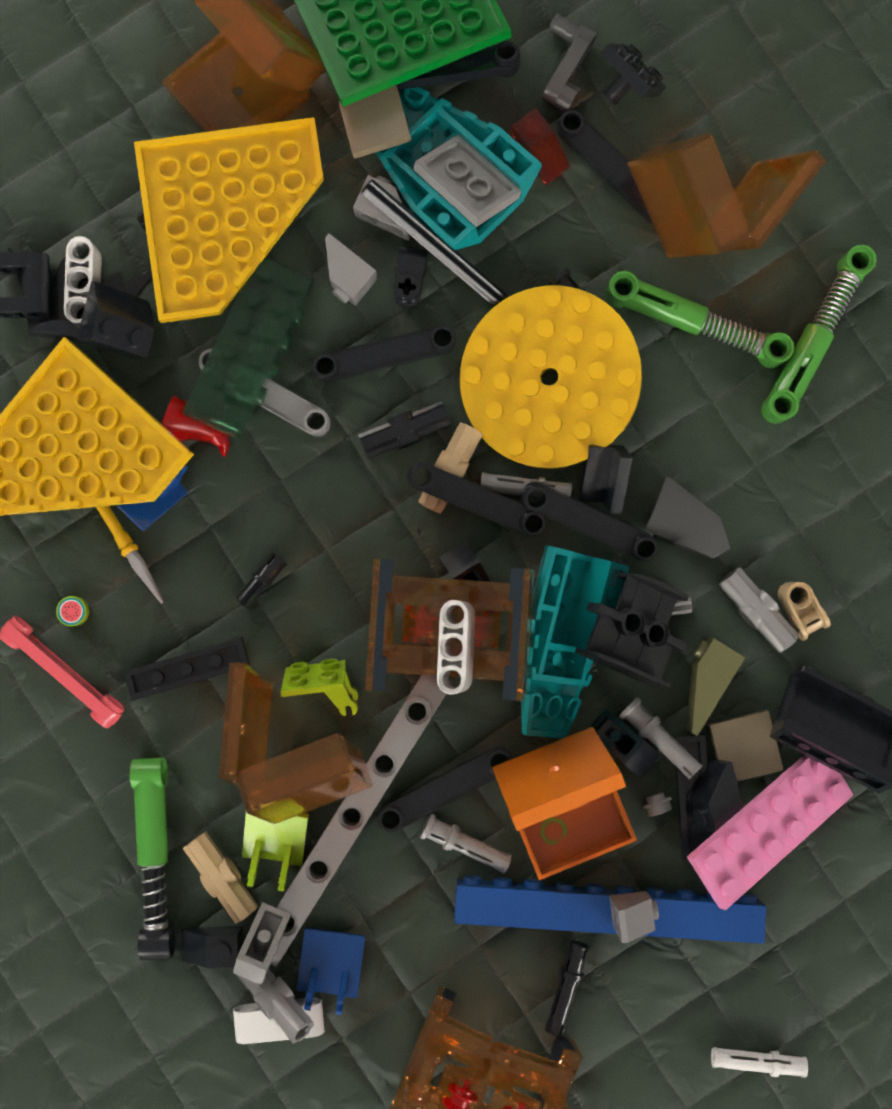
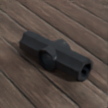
M439 401L415 412L407 411L387 420V423L362 432L358 436L369 460L396 448L403 449L423 440V437L446 429L452 424L443 402Z

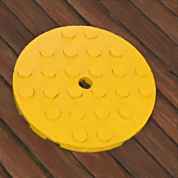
M547 285L526 289L513 294L493 307L482 318L471 334L464 350L460 368V391L463 405L472 426L483 434L481 438L504 457L536 468L554 469L568 467L588 459L589 445L609 446L622 434L636 410L642 386V366L639 350L634 336L622 317L610 305L595 295L577 288L560 285ZM554 369L557 371L558 380L555 384H543L541 375L546 370Z

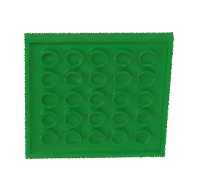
M293 0L342 107L511 38V28L496 0Z

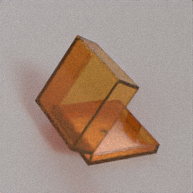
M194 0L195 4L217 27L220 33L162 82L165 88L204 132L283 122L311 98L308 90L325 71L323 61L317 50L272 0ZM236 87L243 89V94L239 97L232 94L233 89Z
M707 133L655 147L628 162V166L667 257L675 258L760 248L826 160L817 150L756 162L734 190L713 136Z
M229 663L219 778L239 787L247 814L269 823L277 824L373 786L362 752L340 733L267 760L273 686L248 664Z

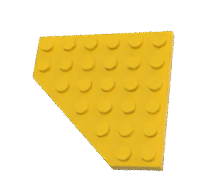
M315 117L134 142L158 320L160 323L221 315L324 181Z
M63 337L0 414V516L155 502L192 458L194 453L71 340Z

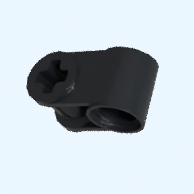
M398 247L395 265L394 299L402 308H413L420 301L423 278H425L428 261V251ZM406 287L411 288L409 295L403 294Z

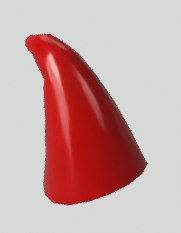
M173 395L161 424L179 441L190 439L211 442L219 448L221 455L226 457L230 448L228 433L222 425L205 411Z

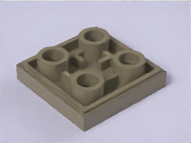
M397 85L345 107H342L339 101L354 159L412 141Z
M768 710L708 724L715 757L719 760L732 762L737 782L784 770L777 741L769 737L773 725Z

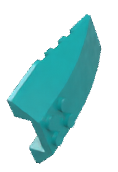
M420 87L398 90L412 141L375 152L412 212L453 250L481 243L524 201L542 167V163L499 126L491 122L487 124L479 120L477 115L467 110L463 112L453 107L451 102L443 98L439 100L429 95L428 91ZM458 134L521 189L518 200L477 227L414 171L416 160Z
M545 545L536 584L533 589L524 639L521 674H526L525 692H521L522 734L551 738L567 737L582 702L578 698L583 686H589L592 675L588 673L594 661L575 653L576 648L586 649L598 615L586 610L588 603H599L610 608L616 607L625 581L617 576L619 572L628 573L629 566Z

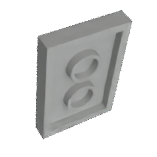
M459 134L416 160L414 164V171L475 227L520 198L521 189Z

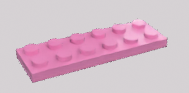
M803 755L691 852L687 858L718 908L727 910L854 794L840 773Z

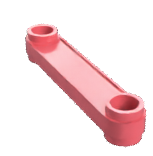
M14 615L12 619H9L3 625L0 631V639L13 649L17 650L20 648L92 710L90 716L98 724L109 729L111 725H114L119 720L125 707L111 695L106 694L103 696L31 633L34 629L25 620Z

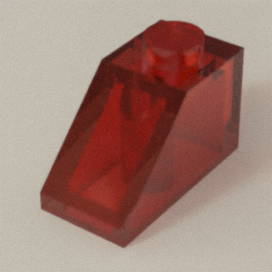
M536 108L512 125L510 136L542 163L538 177L545 185L569 168L568 161L554 130Z

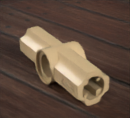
M460 422L446 450L441 452L434 466L463 478L470 465L468 462L483 434L477 429ZM425 492L422 493L418 501L419 504L440 515L448 503Z
M206 831L183 847L185 853L200 872V880L206 891L212 897L218 898L235 924L244 920L258 908L256 901L241 882V875L236 865L228 857L222 855Z

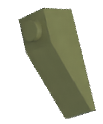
M708 637L705 641L701 640L697 644L692 654L695 658L691 666L686 730L696 736L700 733L745 659L744 656L715 638Z

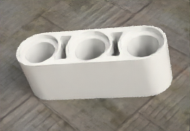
M82 236L72 238L67 244L64 289V314L68 320L79 328L82 319H77V313L80 309L85 308L91 281L101 283L102 267L100 251L89 239ZM84 249L90 250L86 258L79 259L81 251ZM88 278L87 286L83 289H78L80 280Z
M450 600L442 606L440 611L437 684L440 690L450 695L468 690L473 680L475 610L470 603L463 600ZM456 606H460L464 611V618L458 624L454 622L451 615L452 610ZM455 638H458L463 646L462 652L458 656L454 655L450 649V644ZM453 670L457 671L461 676V683L457 688L453 687L449 682V674Z
M313 997L311 1011H304L310 1016L314 1026L305 1038L317 1037L325 1032L322 999ZM295 999L304 1010L306 999ZM256 1003L239 1005L233 1009L235 1039L237 1043L251 1044L289 1040L273 1019L269 1020Z

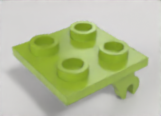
M330 658L317 664L297 662L285 668L281 688L282 697L324 692L339 709L341 715L346 716V706L351 707L352 715L357 713L358 704L356 701L358 700V690L350 683L346 672V660L338 661L337 659Z
M247 805L242 858L251 859L247 886H254L260 858L283 861L278 891L284 892L290 865H303L309 814Z

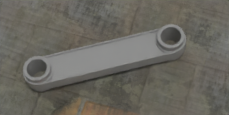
M207 349L200 355L199 367L208 377L312 436L320 437L329 431L331 420L328 414L321 408L219 350ZM210 358H220L217 368L207 369V362ZM315 416H322L325 418L323 427L317 430L311 429L309 426L310 420Z

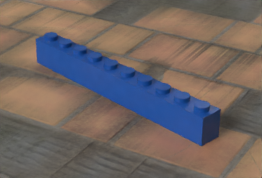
M465 875L463 879L456 880L454 922L456 924L617 934L612 924L609 895L642 891H634V887L627 885H617L616 889H604V885L597 883H587L585 887H573V883L566 881H556L555 885H543V881L536 879H526L524 883H512V879L505 877H496L494 881H481L482 878L480 876ZM646 888V892L651 897V900H656L659 919L654 920L655 931L644 936L764 944L766 905L757 899L756 895L744 893L727 910L718 908L709 892H707V895H695V891L688 889H678L677 893H665V890L662 888Z

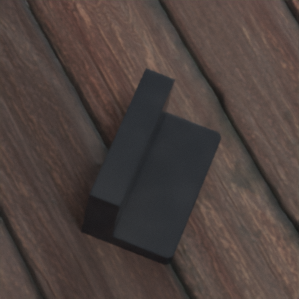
M591 444L588 446V459L585 461L579 494L582 502H603L610 514H622L633 459L624 445L601 447Z

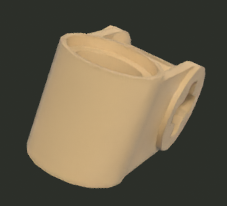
M789 581L780 586L778 600L789 618L790 625L799 634L798 638L800 640L808 639L809 634L822 627L826 629L831 626L826 612L820 606L812 588L808 584ZM796 587L800 591V599L793 603L790 594Z

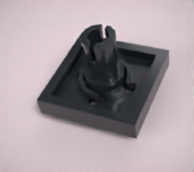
M609 43L601 52L608 62L620 73L607 89L602 92L613 105H617L631 87L642 98L658 97L665 90L666 86L661 82L663 79L661 73L653 66L648 68L641 60L643 57L642 53L634 45Z

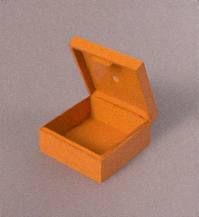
M593 727L492 767L516 831H519L539 880L637 841L617 790L626 787L623 776ZM552 817L561 819L566 824L568 830L567 834L561 838L563 829L559 823L551 822L546 826L545 835L548 839L553 841L560 839L554 845L547 844L540 834L542 823Z

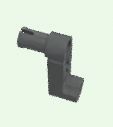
M557 13L548 31L553 32L571 44L546 86L542 99L559 110L566 112L572 109L581 91L580 88L570 82L586 58L598 33L583 24L579 26L563 17L560 13Z

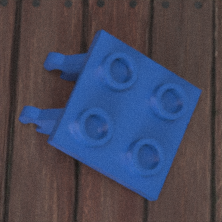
M185 465L155 502L116 506L144 532L188 494V491L180 484L188 466Z
M305 927L297 982V991L307 992L304 1010L311 1011L315 992L338 995L335 1012L337 1015H342L345 997H358L366 935Z

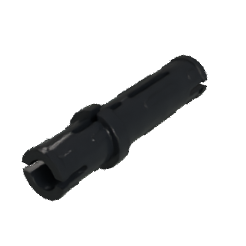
M577 940L571 941L565 964L560 968L561 978L545 1026V1031L556 1037H563L565 1034L566 1024L570 1016L577 987L584 978L583 969L590 946Z

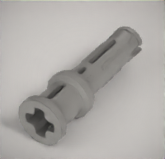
M637 697L619 717L622 720H628L639 731L638 735L641 738H648L690 779L703 765L693 758L660 725V718L650 714L640 704L641 700Z
M429 814L419 838L423 840L428 838L443 845V849L446 851L454 849L503 874L506 872L512 855L499 851L484 842L460 832L461 828L456 824L451 826L436 819L435 814Z

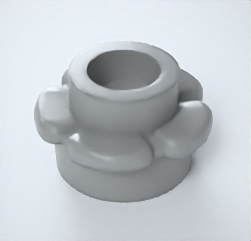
M660 792L646 797L647 803L643 806V809H647L649 817L660 815L672 810L670 803L672 797H665L664 793Z

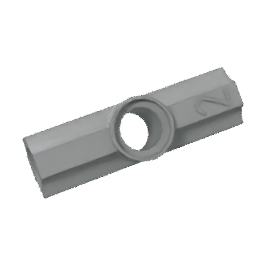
M740 567L729 572L718 583L721 589L739 607L738 612L752 628L758 629L778 653H781L796 642L799 634L779 613L780 609L777 603L765 591L759 590Z
M268 970L262 985L237 975L245 987L253 994V999L269 1020L273 1019L293 1044L303 1040L309 1034L314 1023L310 1016L295 1001L294 994L279 976L275 977Z

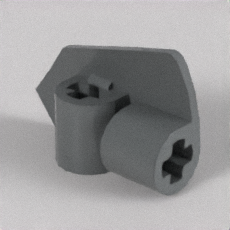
M666 477L657 502L648 514L644 530L673 541V544L681 549L696 554L700 553L712 559L730 550L721 517L670 477Z

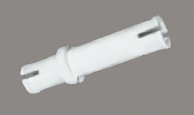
M713 1047L711 1051L712 1068L770 1073L771 1077H779L781 1074L806 1078L808 1074V1061L805 1056L780 1055L778 1051H770L769 1054Z

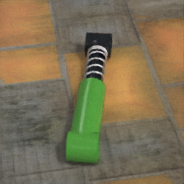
M164 757L133 759L130 765V783L134 790L137 865L144 867L141 870H144V881L142 883H145V893L142 895L145 896L146 906H143V908H146V918H144V928L140 929L138 935V956L140 960L172 959L175 953V931L173 927L168 925V920L165 918L168 910L164 907L167 897L164 895L166 884L163 883V877L166 875V872L163 871V866L168 862L165 797L168 770Z

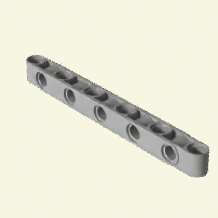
M427 666L276 907L290 913L294 919V925L286 926L271 965L276 967L444 699L446 693L440 690L437 684V671L430 666ZM449 679V682L452 685L454 681ZM414 703H421L425 706L426 714L420 719H415L409 714V707ZM382 755L389 756L393 760V767L389 770L380 769L377 765V758ZM348 808H355L359 811L361 818L356 822H350L345 818L344 811ZM322 861L326 864L328 871L324 874H318L313 870L312 863Z

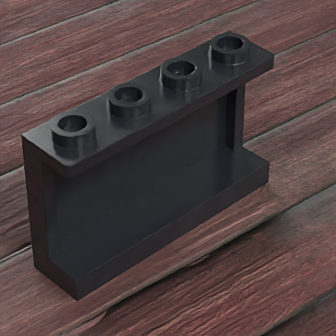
M802 666L790 675L769 737L879 794L892 788V710L876 703L871 697L856 693L841 682L827 678L814 668Z

